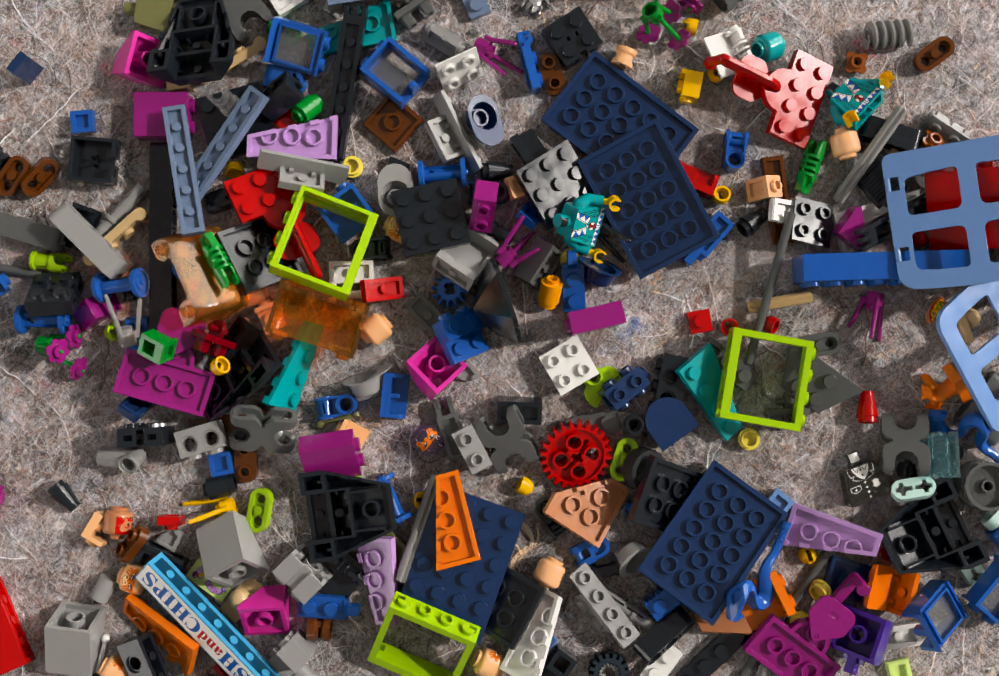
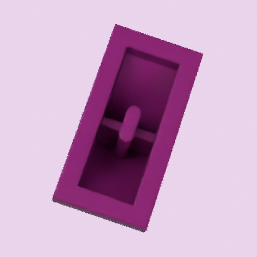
M862 206L849 207L831 231L834 236L854 251H859L858 246L863 244L857 243L856 240L862 234L855 235L854 229L864 225Z
M112 293L110 301L116 314L123 310L115 294ZM94 296L84 299L74 314L83 331H87L111 317L106 302L100 303Z

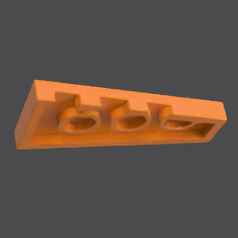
M459 470L436 475V571L481 560Z
M131 593L126 596L122 612L142 632L151 631L157 646L161 645L169 653L167 658L172 663L177 661L183 668L181 673L184 676L190 675L193 672L200 645L192 637L182 632L177 625L165 619L159 611H155L147 605L142 598H138Z

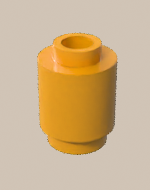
M548 275L541 279L537 297L540 307L552 310L559 304L563 283L559 277Z

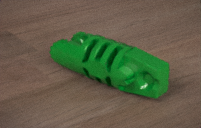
M809 139L803 155L804 159L801 160L796 176L794 190L799 194L808 195L814 184L828 146L826 140H820L817 144L814 139Z
M212 232L204 233L199 238L204 257L207 258V263L213 269L212 272L221 289L227 288L229 282L232 285L240 284V279L231 262H229L230 260L226 252L223 251L222 245L217 241Z

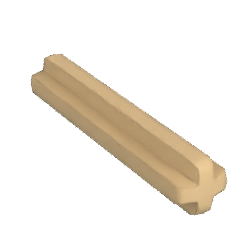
M808 290L772 297L768 310L810 303L813 301V294ZM762 299L748 301V312H758Z

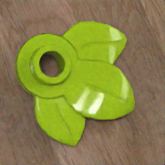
M606 366L601 369L596 367L599 372L596 375V380L594 382L587 380L583 383L585 385V399L594 408L599 406L602 399L597 393L602 389L601 385L608 379H615L619 376L618 370L614 367Z

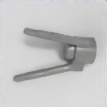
M104 294L107 308L116 329L119 346L126 348L136 345L137 338L141 336L142 299L138 298L135 329H132L131 325L120 326L109 296Z

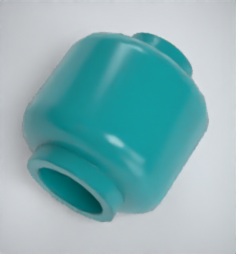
M775 31L757 35L751 46L752 54L764 60L765 63L780 59L785 51V40Z

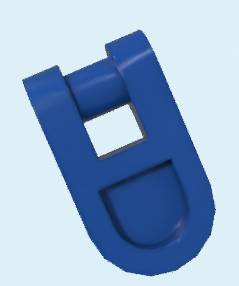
M605 537L600 547L595 548L586 541H582L570 547L568 551L577 561L575 564L578 568L583 563L590 565L605 557L610 551V543ZM587 548L590 555L584 557L581 551Z

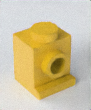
M681 69L676 93H679L678 100L680 104L692 105V103L695 104L697 102L704 72Z

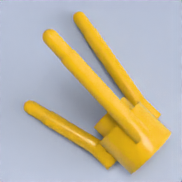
M233 497L183 502V506L219 502V504L215 505L216 510L190 519L188 524L199 522L217 514L221 517L223 513L232 510L238 513Z

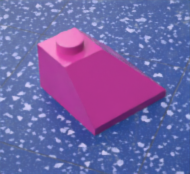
M133 30L117 52L112 74L132 82L163 89L165 81L150 76L146 72L149 54L152 48H157L160 40Z
M436 335L405 362L415 385L430 401L468 366L463 361L451 367Z
M286 585L263 586L238 605L237 610L245 636L288 634L290 632V604Z

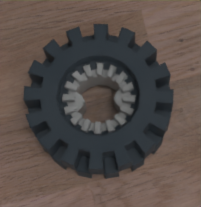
M607 650L608 652L600 651V654L597 655L596 653L594 659H591L589 662V676H606L603 670L607 666H610L612 671L615 672L613 676H629L630 674L624 657L620 656L616 651L615 653L612 650Z

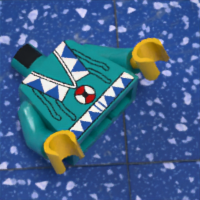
M884 71L875 79H855L851 77L842 86L831 82L826 88L825 93L831 96L830 113L834 123L857 131L883 103L882 88L889 89L891 87L890 81L896 79L891 71Z
M585 193L574 199L573 202H566L562 213L554 215L553 224L555 227H558L557 233L563 236L564 243L571 250H575L584 256L590 255L595 262L601 264L603 261L596 259L597 254H607L600 248L594 250L590 248L595 247L606 210L604 205H608L611 211L617 212L620 208L612 206V203L614 201L621 202V200L616 195H611L607 199L603 195Z

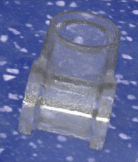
M212 82L205 89L208 100L228 118L240 99L219 82ZM216 90H222V96L219 99H213V93Z

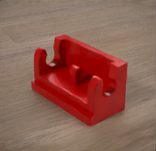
M680 160L693 187L700 194L699 196L710 199L714 194L720 176L710 174Z

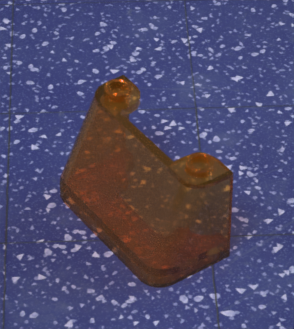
M218 226L205 227L206 233L212 232L213 235L222 231ZM179 233L157 239L150 244L158 260H172L187 296V299L179 307V315L184 327L208 324L216 319L225 321L245 308L249 302V295L244 296L238 284L232 285L229 282L227 288L221 289L212 272L213 269L210 268L206 261L207 258L204 257L199 238L203 234L183 237Z
M281 278L265 332H269V337L282 341L283 337H290L331 350L333 353H336L335 358L348 361L349 358L354 359L371 305L348 298L345 302Z

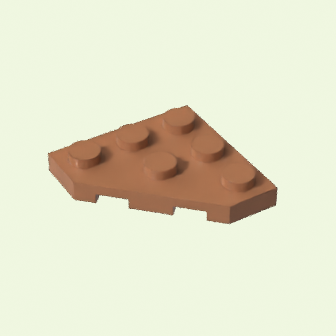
M608 478L554 492L542 513L593 547L599 548L630 489L615 479Z

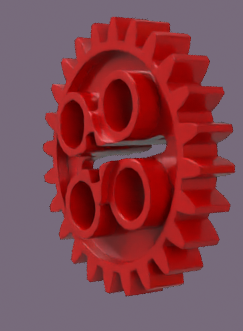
M580 418L577 419L576 424H573L571 419H568V425L565 426L560 422V429L552 427L553 434H545L548 441H541L544 449H539L540 455L543 456L539 460L541 464H544L542 470L547 472V478H553L555 485L561 481L562 488H565L567 484H569L570 488L575 487V484H578V486L583 485L585 482L589 484L592 479L599 481L597 475H605L602 468H609L610 465L606 460L612 459L611 454L608 453L612 451V448L608 445L610 442L608 437H604V431L602 429L598 431L597 424L591 426L589 420H586L584 425H582ZM578 437L577 441L573 443L568 442L570 438ZM589 449H596L594 453L586 454ZM558 455H565L563 459L555 460ZM582 466L580 471H573L575 467Z

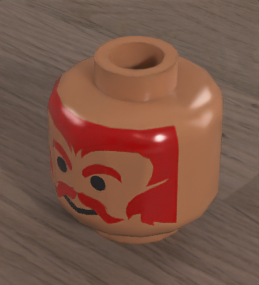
M110 506V509L104 512L102 531L109 534L110 539H123V535H128L133 527L134 515L129 511V507Z

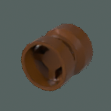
M309 617L306 631L307 640L322 639V641L330 642L332 619L318 620L317 618Z

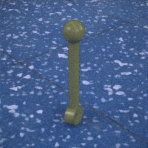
M359 411L326 421L320 420L316 422V427L321 429L324 425L361 416V413Z

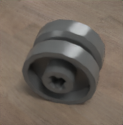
M973 460L960 466L954 475L953 485L959 495L958 499L971 508L990 512L999 510V463Z

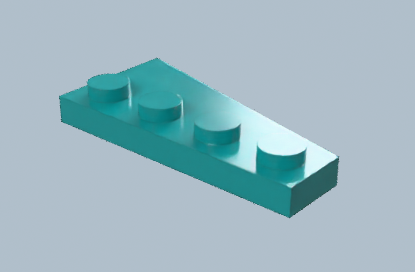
M382 0V3L369 6L362 49L376 47L381 40L385 41L388 36L398 43L390 0ZM343 20L320 28L329 31L328 37L331 38L329 50H325L324 56L337 54ZM307 34L310 56L312 58L317 36Z
M304 320L291 345L293 349L291 354L285 357L282 362L284 368L279 377H274L271 383L273 389L269 396L265 395L262 403L276 407L291 408L296 411L318 343L322 337L323 326Z
M706 343L678 367L675 372L721 439L728 441L742 428V424L739 421L715 417L722 371L712 344ZM732 400L730 412L737 413L735 405Z

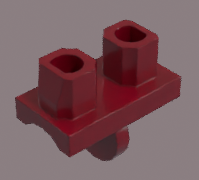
M216 319L207 325L209 333L195 328L191 331L192 335L197 336L193 349L208 353L211 342H213L209 354L216 357H225L228 348L235 350L237 343L222 338L228 334V330L226 329L225 322L220 319Z

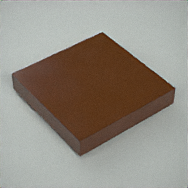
M386 96L364 121L362 126L396 154L421 126L424 119L407 105L401 110L396 103Z

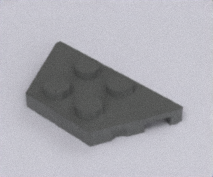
M789 345L781 387L795 396L803 348ZM817 356L811 362L810 370L813 371V376L807 387V392H809L807 406L817 413L852 398L863 391L859 386Z

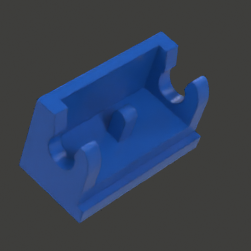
M383 373L380 417L406 419L409 374Z

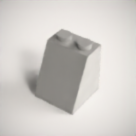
M233 510L223 513L221 517L206 522L204 526L195 530L205 579L234 588L269 570L268 564L245 516Z
M62 601L44 627L45 672L69 676H92L96 669L101 649L106 606Z

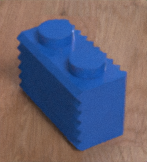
M656 587L653 593L649 592V595L642 598V602L657 622L681 604L659 587Z

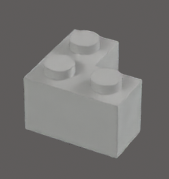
M300 628L295 633L291 630L278 644L280 649L275 646L266 657L269 660L267 662L281 676H292L314 655L318 646L313 641L307 640L306 634Z

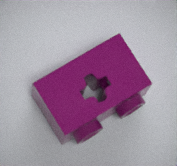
M476 180L469 230L491 233L499 183Z

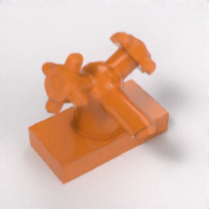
M950 363L942 367L946 379L938 385L930 375L925 373L920 375V378L925 383L921 384L922 396L920 400L924 401L926 398L929 400L928 404L924 406L925 409L942 410L941 405L945 403V400L956 394L963 403L972 399L963 379Z

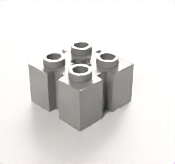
M304 542L272 571L277 582L281 585L287 584L292 589V597L303 605L334 575L323 563L311 564L309 548Z

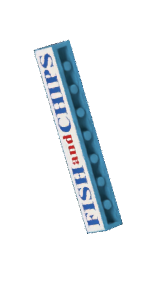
M162 552L150 560L135 576L141 585L229 676H281Z

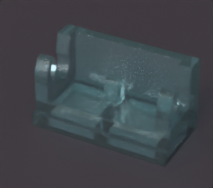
M958 431L929 433L928 447L931 452L929 477L932 479L960 478Z

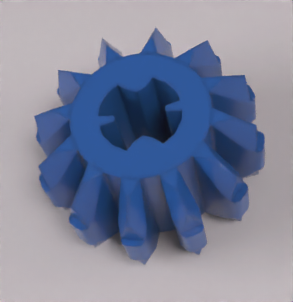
M441 274L442 281L435 277L434 281L439 286L433 285L431 289L439 291L432 295L433 299L441 297L438 305L441 306L446 300V308L449 309L451 301H453L454 306L457 308L459 307L458 298L462 302L466 301L461 293L468 294L469 291L461 289V286ZM450 284H453L455 293L453 295L451 293L446 295L445 286L449 285L450 287Z

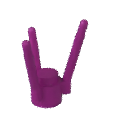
M485 35L484 38L479 37L475 41L473 47L476 46L479 58L496 72L505 76V72L489 60L490 58L523 74L522 69L494 54L495 46H493V43L516 46L517 43L515 41L493 38Z
M524 215L520 216L502 245L496 250L498 254L495 258L505 269L509 267L514 268L521 261L540 251V248L536 247L516 259L518 256L516 252L535 235V231H531L514 248L510 246L506 248L524 220Z
M867 291L866 297L861 296L859 305L847 325L848 328L852 327L863 306L866 305L865 309L873 312L869 338L873 339L877 321V341L880 342L885 294Z

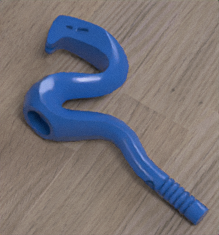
M933 409L929 411L928 420L936 439L955 442L965 437L970 428H976L974 443L977 449L990 457L995 463H999V453L986 443L992 430L989 429L979 411L966 414L961 419L957 430H952L945 424L943 419L947 416L946 410Z
M782 521L772 548L759 568L757 586L755 587L752 581L745 580L735 585L727 593L726 617L732 622L741 620L744 617L742 610L745 603L757 611L766 609L772 603L774 590L770 579V571L780 553L791 523Z

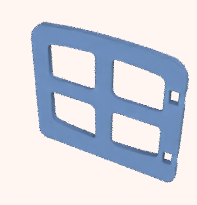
M999 135L891 153L883 158L882 172L897 273L900 281L905 286L911 289H934L999 281V262L990 261L985 225L988 221L999 219V201L985 203L981 200L976 172L977 163L999 160ZM950 167L957 169L962 200L958 208L917 215L909 214L904 182L907 178ZM898 177L900 190L891 191L890 179ZM953 226L965 228L971 260L969 266L925 270L917 267L912 235L915 232ZM908 247L910 260L902 261L900 248Z
M999 281L965 286L938 312L936 317L937 332L987 426L992 431H999V398L995 399L982 376L981 370L999 355V333L971 354L958 331L957 322L984 296L987 297L999 320Z

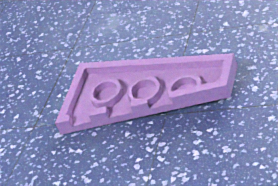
M334 115L326 119L311 120L308 123L293 124L285 128L248 134L246 157L248 159H258L260 149H267L318 160L337 161L338 116Z
M795 502L788 519L791 527L788 530L783 545L876 557L884 534Z
M382 536L359 547V553L356 554L358 562L362 563L365 574L363 575V580L370 592L368 598L376 625H382L396 591L398 592V582L395 579L397 573L395 537ZM393 615L389 625L391 627H396L400 624L399 616Z

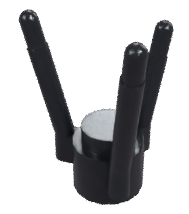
M603 217L597 239L621 263H625L623 257L604 237L609 238L611 234H614L628 243L631 242V239L613 229L609 220Z

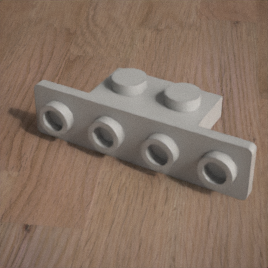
M444 89L439 90L433 97V102L440 117L427 121L424 126L443 164L460 157H465V165L470 175L473 176L483 168L481 158L476 154L471 138L466 134L461 119L452 106L450 97Z
M260 149L257 161V168L279 172L278 188L300 191L301 186L304 185L323 193L325 181L343 184L349 172L348 165L267 149Z
M587 563L581 564L569 575V579L579 591L574 595L577 599L576 603L583 612L589 615L591 618L590 622L595 629L601 632L609 631L621 648H626L640 635Z

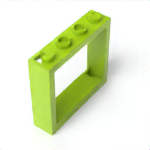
M302 185L300 191H295L290 202L293 204L292 210H287L282 222L286 224L284 230H279L274 241V243L278 244L275 252L271 250L266 262L269 264L268 272L346 302L379 215ZM304 201L365 225L342 288L279 264Z
M737 327L730 328L715 417L800 432L801 428L804 427L806 419L803 412L804 406L807 405L809 400L807 387L813 376V371L810 368L811 362L816 356L815 342ZM742 337L803 348L791 423L730 412Z
M396 591L367 661L402 676H460L476 644L481 627ZM393 615L400 616L465 644L466 646L454 671L452 672L382 642Z

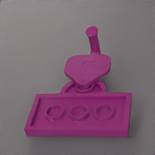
M192 279L187 284L190 292L184 310L177 308L166 309L162 313L157 327L159 332L170 338L175 337L178 339L174 354L176 357L158 365L141 356L137 351L126 348L112 392L203 417L216 375L194 367L195 357L191 347L194 346L197 336L192 335L191 331L195 328L205 332L206 322L202 316L194 314L201 293V284L198 280Z
M852 572L831 596H822L809 609V617L796 619L787 625L773 613H770L742 647L744 651L778 676H834L841 666L826 654L830 639L844 637L855 624V615L841 603L855 587H857L856 591L860 596L869 595L871 589L857 572Z

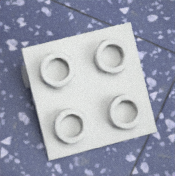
M737 25L730 27V31L703 38L711 57L724 53L740 61L745 55H753L751 50H748L750 49L749 45L744 47L747 40H742L745 37L742 29L738 28ZM722 65L716 66L721 79L736 73Z
M476 46L435 64L438 73L437 77L445 92L454 90L484 75Z
M577 335L538 357L561 396L599 374Z

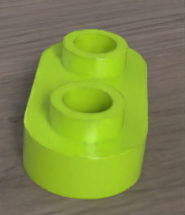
M622 438L616 444L609 467V473L616 481H625L622 473L618 474L616 472L618 466H623V461L628 454L623 451V446L626 444L630 445L631 450L628 453L639 447L632 438Z
M265 487L252 491L249 498L246 520L251 531L254 533L262 532L270 525L274 496L271 490ZM263 495H264L265 498H266V501H265V502L262 500V496H263ZM259 517H261L262 523H259V521H258V518H259Z

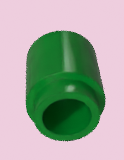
M316 94L306 95L291 108L293 120L300 124L308 123L321 113L324 107L323 101Z

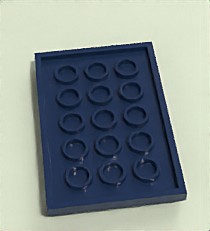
M595 50L541 118L542 123L563 139H568L571 145L586 156L655 118L658 119L677 157L680 156L699 131L697 127Z
M657 118L578 161L594 194L603 195L607 199L611 195H616L620 198L621 202L614 201L612 203V206H618L620 210L613 212L608 205H604L606 206L605 215L613 229L631 239V242L628 243L618 237L640 280L720 238Z
M713 460L636 570L713 626L726 608L727 593L735 585L744 581L788 513Z
M464 492L481 560L436 571L435 499L402 594L481 627L476 644L480 645L526 514Z

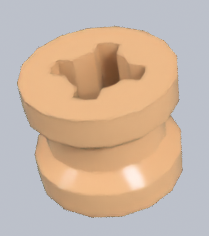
M617 45L615 49L616 56L612 58L611 63L621 70L630 71L633 66L632 60L636 57L637 51L628 46Z

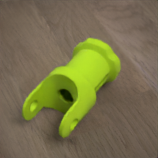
M32 251L29 257V267L31 270L47 269L49 272L54 273L69 272L68 267L61 264L63 262H73L74 258L68 254L54 252L43 254L39 253V251Z

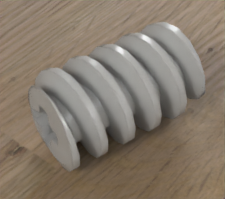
M895 19L893 22L891 20L884 22L878 20L875 23L874 21H868L865 25L863 46L866 50H868L870 43L873 49H877L878 43H880L882 49H885L887 42H889L890 48H894L896 41L900 48L904 46L905 41L908 47L913 45L914 30L909 19H903L902 21Z

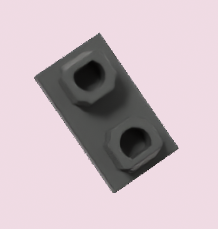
M400 0L396 3L400 10L395 12L394 16L398 25L402 24L404 28L410 31L417 25V21L413 17L416 12L419 11L423 18L426 19L434 14V10L430 0Z
M784 392L782 398L775 399V404L783 405V408H765V415H769L771 420L783 422L784 415H791L792 418L793 408H791V405H794L795 398H791L790 392ZM804 408L803 414H805V418L806 415H810V408Z

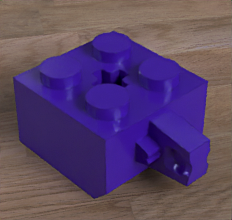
M843 604L855 615V624L842 638L831 639V648L843 652V658L847 659L843 671L856 675L859 666H864L865 662L880 666L894 622ZM860 631L865 634L864 638L859 636Z

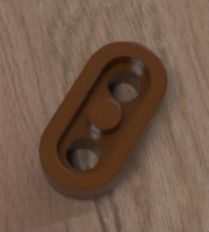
M941 36L919 51L913 58L915 70L920 73H927L950 57L955 50L953 40L947 36ZM938 46L943 48V53L938 50ZM921 59L926 61V65L921 64Z
M546 52L539 57L537 68L542 75L545 92L549 96L558 97L566 87V81L558 57L553 53ZM550 60L553 64L546 66L544 62ZM557 81L559 86L553 87L551 82Z
M13 156L8 159L0 172L1 196L13 197L18 193L21 188V178L31 168V164L26 158ZM23 165L22 171L19 172L18 167ZM10 183L11 188L6 190V185Z
M51 157L40 158L21 178L20 187L22 191L30 197L39 196L58 177L60 173L58 163ZM45 165H50L49 169L43 170ZM30 181H35L34 185L28 186V183Z
M258 449L252 452L248 451L246 454L242 451L234 450V472L240 482L248 483L255 480L258 476ZM243 468H247L249 470V474L247 476L243 475Z
M137 525L135 528H131L125 540L116 547L115 555H117L118 561L129 563L142 549L149 535L147 527Z

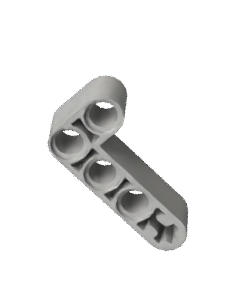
M64 201L48 216L50 221L110 279H120L134 266V263L124 253L116 250L68 202Z

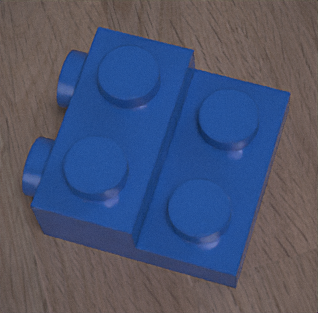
M345 181L336 188L338 193L332 197L373 212L353 182L348 185ZM316 208L342 244L361 232L365 227L364 224L323 208Z
M467 305L457 309L455 315L451 316L450 312L439 316L437 318L438 322L432 326L451 367L490 350L480 331L484 327L480 317L474 312L473 308L468 309Z

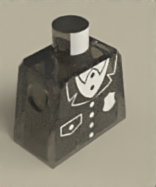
M858 451L849 452L844 455L848 467L839 470V477L846 506L853 508L890 494L891 489L873 460L861 461Z

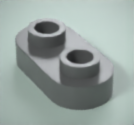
M834 332L804 335L799 338L815 342L814 347L816 348L817 357L835 354L842 345L840 336ZM830 339L831 344L827 347L825 341Z

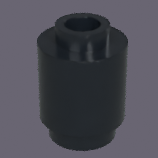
M229 474L206 478V483L202 485L205 497H209L210 500L232 496L233 493L238 492L236 478L234 475Z

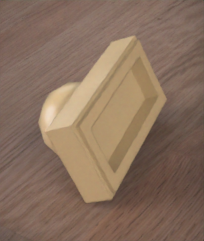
M970 308L957 322L958 331L965 344L975 341L971 329L977 327L981 320L979 312L974 308Z
M256 577L240 584L237 589L231 592L229 598L220 609L235 624L240 621L237 610L238 605L264 585Z

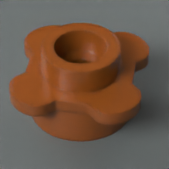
M853 51L846 54L845 71L847 73L864 74L867 70L865 62L868 59L867 54L864 52L861 54H855Z
M928 129L925 132L926 136L922 138L921 145L923 148L943 145L945 140L940 134Z

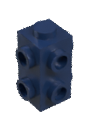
M626 365L618 371L619 376L615 379L610 378L601 385L602 389L597 393L610 410H624L630 405L629 401L633 397L637 398L647 391L646 387L651 383L648 380V373L641 366Z

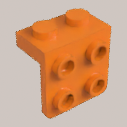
M873 564L869 572L868 582L871 592L869 595L863 596L864 608L888 611L902 616V611L916 596L921 574H896L893 566Z
M776 570L770 571V579L774 590V598L770 606L760 611L750 608L747 603L743 607L742 612L752 631L757 630L770 613H773L779 619L797 613L795 610L796 602L791 594H787L784 588L786 586L785 580L780 573L777 574ZM757 578L751 580L755 587L757 586Z

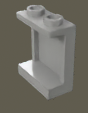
M468 222L467 227L471 244L445 250L440 249L431 265L432 268L467 291L485 269L488 260L494 257L496 250L500 246L491 236H487L483 232L469 230L470 223Z

